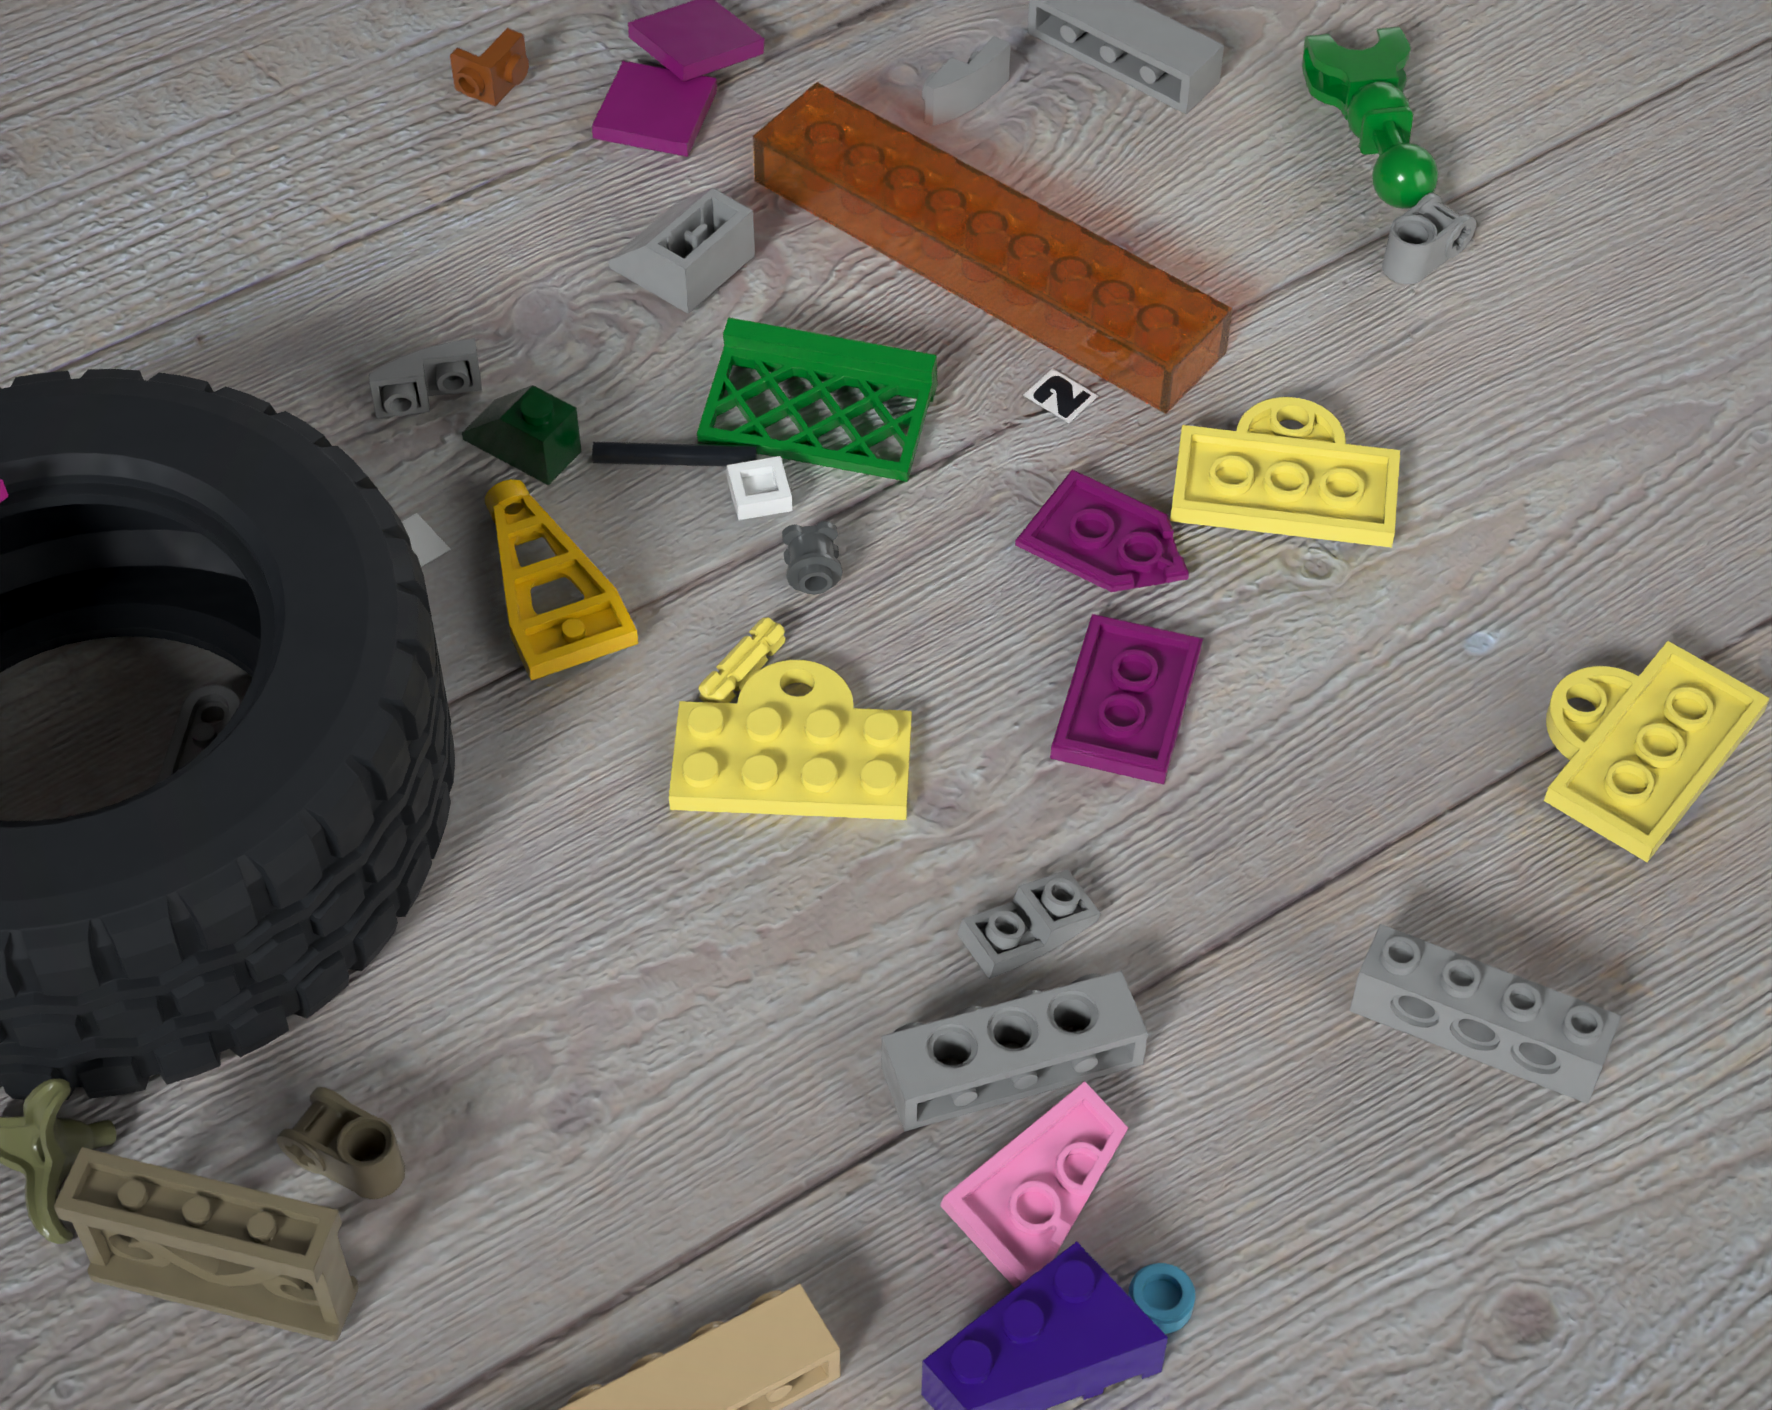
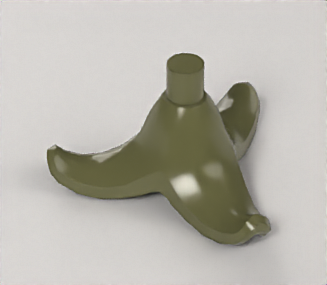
M50 1079L33 1089L25 1099L23 1105L24 1116H0V1163L25 1175V1203L28 1217L36 1231L47 1241L55 1244H64L73 1240L74 1234L65 1227L53 1206L58 1198L59 1188L66 1176L69 1175L81 1147L93 1150L112 1145L116 1141L115 1126L108 1119L86 1124L75 1119L56 1117L61 1105L71 1092L70 1083L64 1079Z

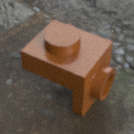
M509 28L481 56L460 48H456L450 54L455 89L468 97L478 99L495 107L516 85L523 82L528 73L529 61L526 57L524 34Z

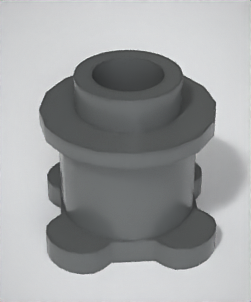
M822 521L817 525L805 527L795 524L786 527L782 531L783 543L788 545V548L784 551V561L788 564L786 578L789 585L795 590L812 595L821 594L834 587L841 580L843 571L840 561L837 559L839 557L838 546L833 543V540L838 536L836 525L832 522Z

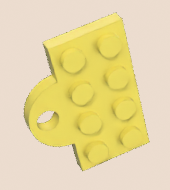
M1295 397L1272 398L1254 405L1241 417L1236 431L1182 425L1170 521L1392 548L1396 523L1400 450L1346 444L1344 430L1331 412L1312 401ZM1294 420L1300 422L1304 427L1301 429H1288L1280 425L1279 422Z
M1669 641L1665 643L1639 676L1623 669L1608 666H1593L1574 671L1563 678L1555 687L1546 713V727L1549 737L1561 754L1570 761L1548 787L1544 801L1648 863L1763 715L1770 698ZM1572 698L1585 699L1592 703L1596 710L1590 712L1578 711L1571 707L1567 700Z
M807 660L780 661L760 669L744 684L737 703L679 701L669 789L670 810L906 820L912 711L853 708V697L846 682L832 669ZM792 683H803L812 688L811 692L799 697L790 696L783 691L786 686Z

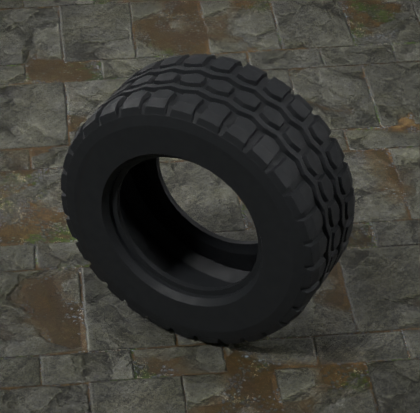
M88 369L80 379H71L68 370L15 377L11 387H0V479L4 481L8 497L0 503V673L42 652L68 644L110 637H150L186 643L208 650L229 660L253 677L242 703L217 737L192 761L146 791L113 805L64 818L38 821L0 820V1088L3 1086L6 1094L12 1099L25 1100L31 1091L44 1081L64 1079L70 1083L71 1092L65 1100H69L76 1087H83L89 1099L118 1096L146 1090L149 1077L152 1075L160 1074L167 1085L220 1067V1053L230 1049L236 1055L242 1057L270 1043L289 1031L286 1019L288 1016L295 1014L307 1019L348 986V969L363 971L380 953L396 931L397 917H406L418 897L432 866L431 859L435 858L447 824L451 805L449 794L454 783L455 751L451 718L424 574L418 557L412 550L410 538L400 518L370 478L337 445L332 446L322 433L287 411L276 413L269 402L226 386L214 392L208 381L159 372L146 381L143 379L140 370Z

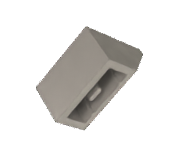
M714 188L698 193L671 206L609 259V268L689 314L755 256L753 210Z

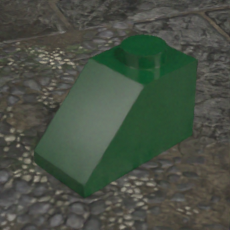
M534 385L495 399L462 432L464 441L548 486L582 452L577 408Z

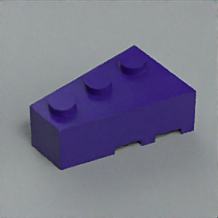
M1076 1241L922 1360L921 1395L934 1410H1045L1082 1396L1083 1400L1103 1394L1105 1387L1141 1375L1142 1379L1162 1372L1168 1337Z

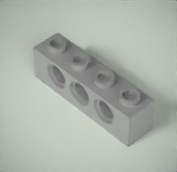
M1382 924L1379 925L1359 971L1349 1010L1355 1014L1587 1104L1590 1101L1622 1017L1614 1012Z
M1121 970L1106 975L1088 974L1076 979L1069 985L1048 991L1029 990L1004 1003L985 1008L980 1006L967 1007L958 1011L952 1017L927 1024L917 1022L905 1024L894 1030L891 1034L882 1036L881 1068L905 1132L1143 1065L1148 1032ZM1072 1025L1079 1027L1082 1031L1068 1032L1060 1027ZM1004 1042H1017L1023 1047L1009 1049L1000 1044ZM946 1058H955L964 1063L950 1066L940 1061Z

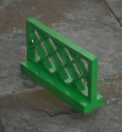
M728 317L723 332L724 348L697 431L698 443L757 446V454L781 456L783 459L908 482L929 403L933 402L938 385L937 355ZM739 366L755 369L761 378L737 391L729 376L732 367ZM793 376L807 379L813 388L789 400L778 384ZM843 386L860 389L865 398L842 410L830 393ZM770 389L780 403V406L756 418L745 401ZM725 390H726V392L728 393V396H726L725 398H723L724 392H725ZM896 395L917 399L913 410L895 420L883 405V402ZM822 399L833 415L808 427L798 413V410ZM736 406L748 422L733 431L714 428L717 416ZM874 408L885 425L861 437L850 420ZM789 416L800 431V433L783 441L772 439L765 428ZM841 426L852 440V443L836 451L823 448L817 438ZM909 427L906 436L902 430ZM892 435L903 448L899 462L876 458L870 450V447Z

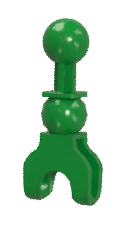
M1400 27L1376 29L1379 42L1374 47L1364 50L1342 47L1334 41L1330 34L1305 36L1302 70L1311 96L1342 111L1345 120L1348 119L1349 128L1360 139L1359 149L1362 154L1380 155L1373 167L1372 182L1381 200L1395 208H1413L1425 195L1434 192L1438 182V168L1435 159L1425 148L1409 143L1413 112L1409 107V100L1403 93L1407 78L1403 68L1410 58L1411 47Z

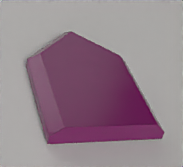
M1073 469L1015 541L1016 546L1110 592L1188 580L1189 578L1185 561L1179 555L1173 538L1174 531L1167 514Z

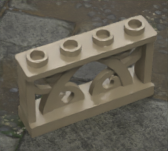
M81 1147L53 1206L59 1219L73 1223L90 1260V1265L87 1269L88 1275L92 1281L332 1342L339 1339L359 1289L357 1279L349 1274L337 1235L342 1225L339 1210L84 1147Z

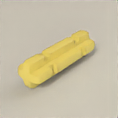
M769 617L760 619L749 631L752 637H743L716 666L719 672L712 671L699 684V698L701 701L730 703L736 696L733 690L740 691L747 680L766 664L768 659L765 655H774L785 643V629L780 623H775Z

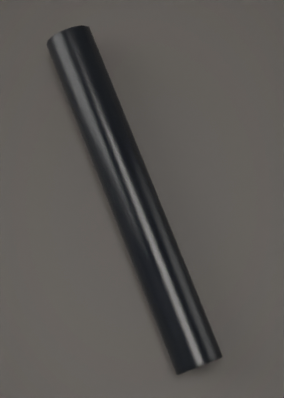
M593 442L592 460L593 463L727 467L730 464L757 460V446Z

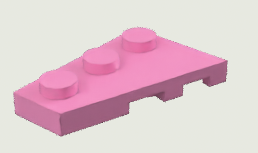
M1084 1081L943 1197L940 1206L1016 1289L1055 1258L1123 1140L1128 1127Z

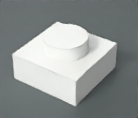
M781 456L727 465V480L738 520L792 511V495Z

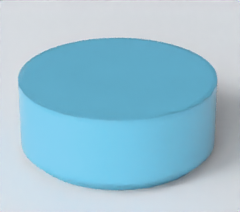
M1155 1263L1143 1267L1134 1275L1130 1282L1128 1296L1164 1334H1169L1180 1330L1190 1320L1195 1303V1288L1189 1276L1178 1267L1166 1263Z

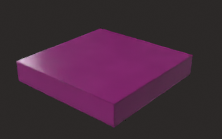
M693 0L628 22V37L683 82L764 54V38L715 0Z
M622 61L592 124L593 139L688 157L717 93V78L699 76L683 82L668 69Z

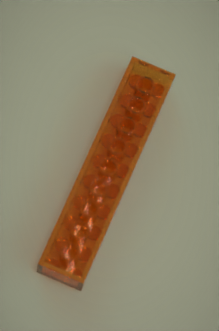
M818 82L753 135L755 182L1165 414L1227 353L1233 308Z

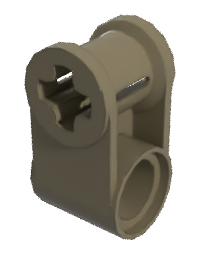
M317 1087L309 1096L311 1102L309 1108L292 1129L285 1128L276 1138L280 1149L296 1164L310 1172L321 1174L355 1192L360 1197L367 1199L384 1198L396 1191L405 1178V1164L391 1125L384 1119L378 1118L351 1104L338 1093L325 1087ZM381 1154L372 1161L361 1162L367 1156Z

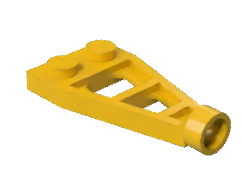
M510 479L499 482L490 488L485 495L484 502L492 520L496 524L511 640L530 680L532 681L637 645V629L615 586L529 494L525 484L520 480ZM543 537L556 556L521 567L515 546ZM565 577L584 596V600L537 614L532 606L531 590L533 587Z

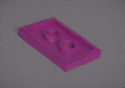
M1092 614L1051 745L1050 759L1164 785L1200 658L1203 638Z

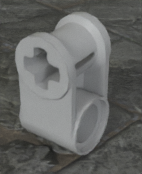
M1430 192L1425 195L1417 205L1392 222L1382 264L1385 275L1391 280L1402 284H1416L1424 280L1427 275L1448 259L1454 258L1463 251L1474 234L1476 228L1475 218L1469 214L1460 216L1443 205L1441 197L1435 193Z

